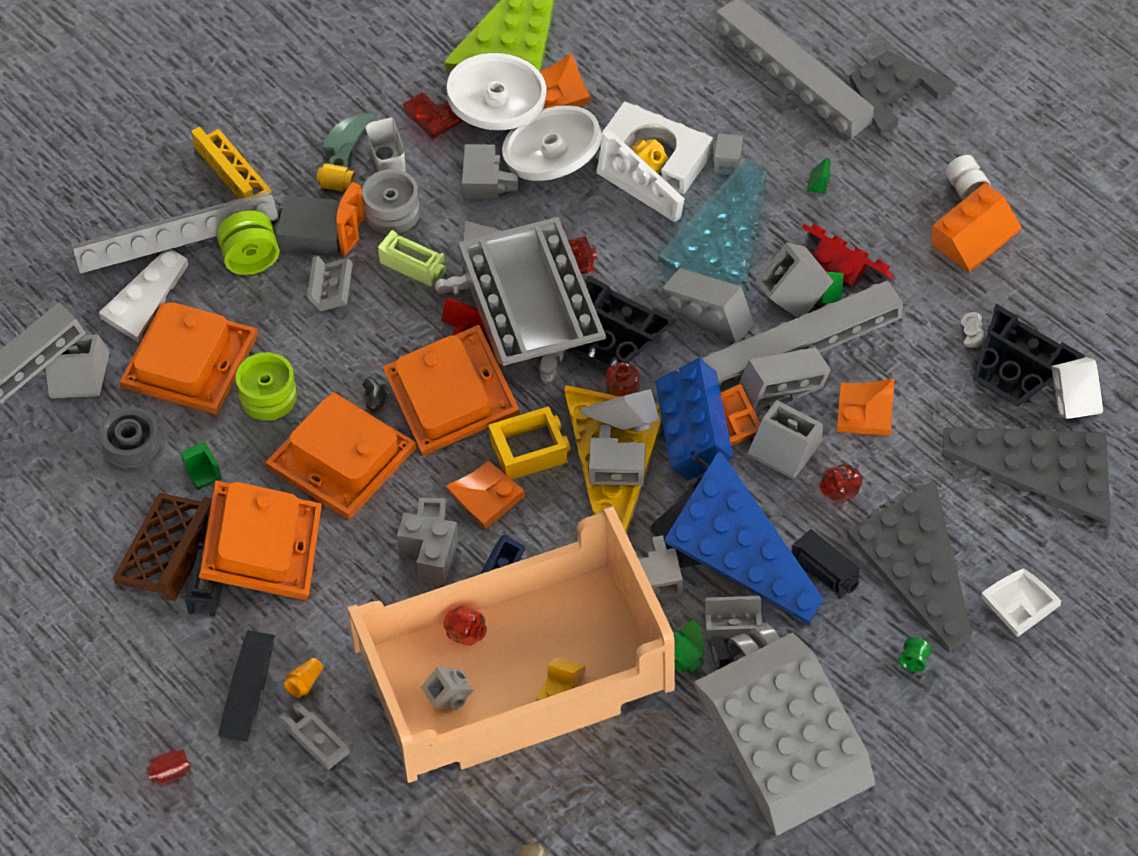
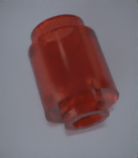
M174 749L149 759L150 766L146 767L151 782L157 781L159 786L186 776L185 773L191 770L183 749L179 751Z

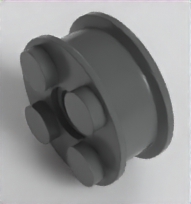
M124 407L117 409L104 418L99 428V439L102 444L103 454L111 464L118 468L133 469L144 466L152 461L160 450L161 439L157 422L152 414L142 408Z

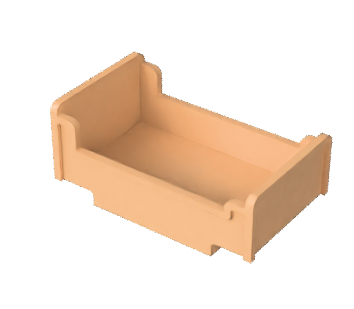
M613 506L604 508L601 513L581 520L577 525L578 541L385 607L381 601H373L361 606L355 604L347 607L353 648L355 653L361 652L402 753L405 777L408 783L418 780L417 775L454 762H458L462 770L620 715L621 705L663 689L665 693L675 690L673 632ZM452 633H455L459 639L454 638ZM561 657L586 667L576 688L536 701L548 677L547 664ZM436 667L460 669L466 674L467 681L473 688V692L468 696L465 704L458 710L434 708L422 690L421 686Z

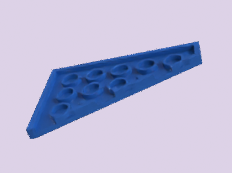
M718 452L666 536L664 543L801 621L810 624L823 601V597L725 456Z

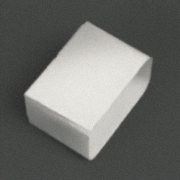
M391 117L367 124L366 131L369 148L377 172L386 169H398L406 172L404 148L394 119ZM381 147H390L393 150V156L382 160L376 156V151Z
M1086 357L1051 366L1058 415L1060 417L1069 419L1103 413L1098 369L1094 359Z

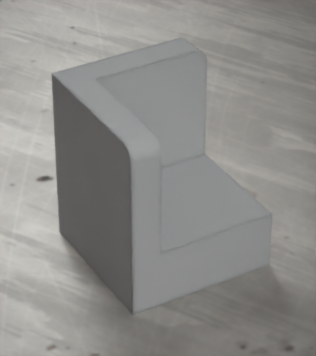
M718 133L714 156V173L739 175L743 136Z

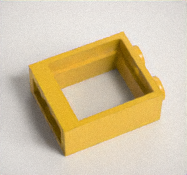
M549 406L488 425L489 440L503 473L512 480L568 463L567 452L571 450L567 436L561 435L560 420L557 415L553 416ZM547 426L554 441V446L513 458L506 438Z

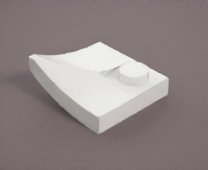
M1024 568L1001 579L981 593V598L1017 637L1061 605V600L1044 583Z

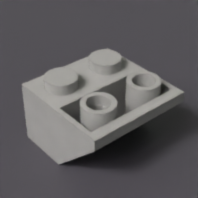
M791 243L784 244L756 279V283L769 299L797 318L808 313L833 282L805 246Z
M99 335L82 336L45 367L50 398L100 396L110 352Z
M776 400L763 417L748 451V456L794 480L822 443L823 424Z

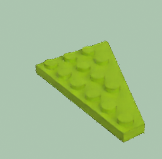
M500 0L446 58L445 69L453 70L464 60L476 55L502 53L519 57L532 64L538 71H541L555 0Z

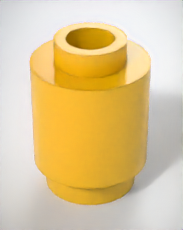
M325 163L323 168L319 167L316 181L320 183V188L345 192L350 184L355 182V171H351L349 167Z

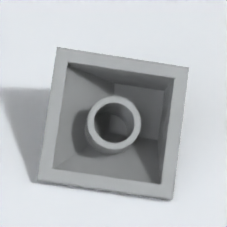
M651 389L580 408L582 415L622 430L634 428L635 432L650 429V423L660 420Z

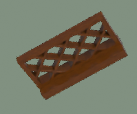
M159 493L113 577L116 584L162 593L165 599L176 601L195 565L199 549L198 545L199 543L204 544L211 498L203 497L202 501ZM164 503L175 506L174 509L160 515L159 511ZM190 509H196L193 516L184 520L181 513ZM179 515L181 521L166 528L164 521ZM161 523L164 529L149 536L150 528ZM185 528L186 531L183 537L172 541L170 534ZM167 536L170 543L155 549L152 543ZM150 545L152 551L137 558L138 550ZM174 550L173 556L161 563L158 556ZM156 558L158 564L143 571L141 564ZM138 566L140 573L132 577L125 576L128 570ZM162 571L163 574L158 583L147 580L148 577Z

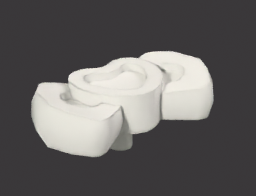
M466 274L461 277L454 276L447 280L439 279L435 282V289L439 294L454 292L456 296L459 295L460 290L470 288Z
M977 312L967 313L961 320L962 326L965 327L964 333L967 334L964 344L969 348H977L985 340L984 331L982 330V316Z

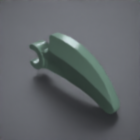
M364 113L346 118L330 131L323 145V151L334 155L330 158L329 164L348 167V160L358 139L366 130L367 124L374 122L373 114Z

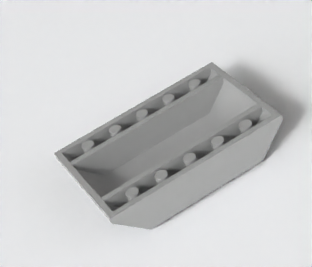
M559 217L458 243L468 285L495 358L501 365L505 366L606 339Z
M793 632L693 682L775 837L875 785L869 754L815 654Z

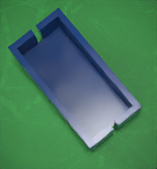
M700 358L680 367L679 373L674 370L655 380L670 466L688 481L705 473L708 469V466L696 458L694 454L709 466L718 452L722 453L727 461L733 459L717 372Z

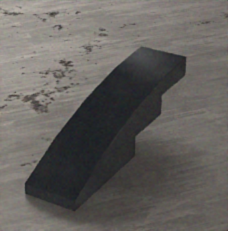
M247 630L231 680L218 733L219 737L248 742L252 719L257 713L261 690L265 688L275 635Z

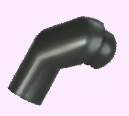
M368 377L362 384L370 393V399L366 402V407L372 412H377L380 407L384 406L387 394L372 377Z

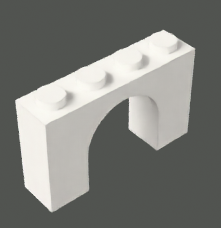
M625 101L602 132L603 138L605 132L608 130L612 131L630 149L636 142L642 139L645 141L656 139L672 147L674 153L662 168V178L678 193L683 195L713 154V137ZM601 144L596 152L597 159H599Z

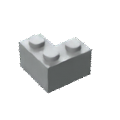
M404 513L397 533L399 553L418 557L416 564L419 581L446 585L459 542L457 522Z

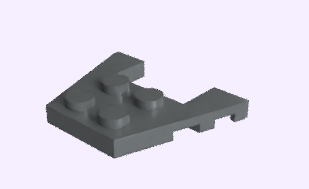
M888 50L850 74V82L856 93L874 106L873 121L879 135L898 125V117L887 109L886 105L918 85H921L936 99H939L953 90L955 83L947 77Z

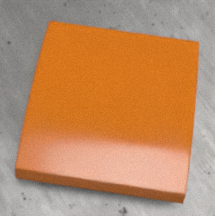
M354 182L345 191L336 216L340 252L343 256H346L359 240L358 226L365 219L361 185Z

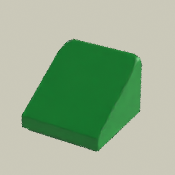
M825 158L811 171L807 191L825 194L830 178V158Z

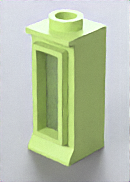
M391 230L378 246L381 264L430 287L438 279H442L446 272L444 253H436L398 235L394 230Z

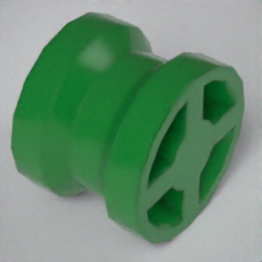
M907 638L903 646L905 651L900 654L898 662L909 671L922 672L926 668V658L930 656L932 648L930 644L922 639Z

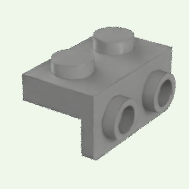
M319 256L313 257L307 297L320 312L347 305L353 265L348 258L325 264Z
M761 597L706 598L705 624L707 639L721 635L723 640H726L741 633L749 636L752 628L762 624Z

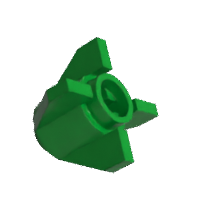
M692 619L674 635V658L676 670L682 672L690 670L693 673L705 663L702 659L705 655L700 627Z

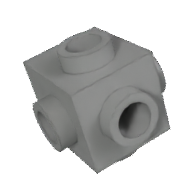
M436 667L421 686L433 707L440 709L458 710L465 704L466 699L473 692V688L467 681L466 674L460 669Z

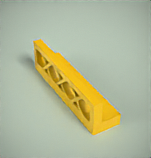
M200 126L191 131L194 148L238 199L254 195L252 187L260 188L262 191L259 193L269 191L272 194V190L219 129L208 135ZM218 139L222 143L221 147L217 148L213 141ZM225 156L234 157V163L231 164ZM239 172H247V180Z

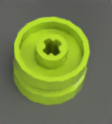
M254 210L242 211L232 214L219 225L216 236L226 268L231 272L240 275L256 274L272 266L278 259L280 250L270 219L264 213Z
M271 352L257 353L248 357L239 365L236 372V386L239 392L240 405L247 415L253 419L270 421L287 415L294 408L297 401V389L294 371L287 359Z

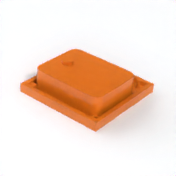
M162 302L119 381L120 386L123 389L218 415L236 380V372L239 365L247 358L259 335L258 329L228 321L222 315L174 302Z
M479 325L454 336L445 337L382 367L422 456H426L487 429L489 424L521 414ZM484 373H488L489 376L485 377Z
M332 392L291 433L290 437L273 453L265 464L266 469L350 520L417 447L416 442L335 392Z
M215 481L198 578L307 601L322 504L298 499L290 493L245 483L234 482L230 484Z

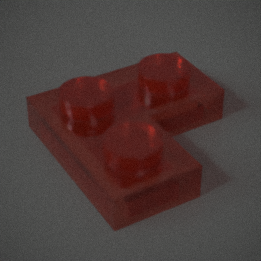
M424 92L403 103L404 111L432 139L464 121L453 112L448 101L437 106Z

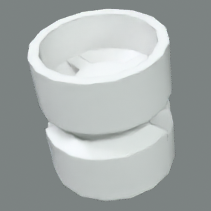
M963 155L954 159L945 170L947 179L955 187L962 201L984 183L991 186L990 181L984 172L979 170L980 166L971 155Z

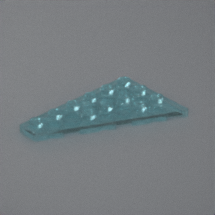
M746 158L660 252L658 262L676 272L681 268L741 286L745 296L767 180V169Z

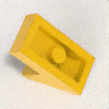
M561 657L547 664L548 677L536 701L576 688L586 667Z

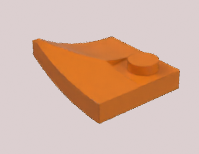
M572 54L567 55L554 65L539 71L546 83V101L543 109L555 106L579 107L590 103V95L580 76Z
M895 379L868 383H841L837 432L890 436Z
M739 384L721 392L731 446L755 437L760 422L742 385Z
M487 461L469 475L446 486L453 498L485 530L526 496L524 490L490 461Z

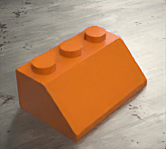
M984 183L933 224L931 245L970 273L1021 231V225L1005 197Z

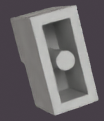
M465 144L462 176L463 199L499 200V193L518 191V173L500 171L501 158L500 155H496L495 145Z
M600 424L599 438H591L590 484L644 486L645 443H618V438H611V425Z
M663 536L652 537L653 552H648V557L638 559L657 599L683 595V580L675 548L666 549Z

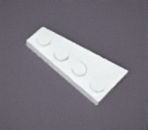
M608 130L605 132L601 143L597 174L673 222L679 220L685 198L612 131Z
M172 249L164 250L99 312L100 319L139 343L143 337L142 333L147 326H150L157 309L162 302L165 303L166 295L170 289L175 287L187 268V258Z

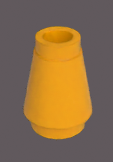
M310 658L287 674L284 681V687L287 692L296 698L307 695L323 670V665L316 658Z

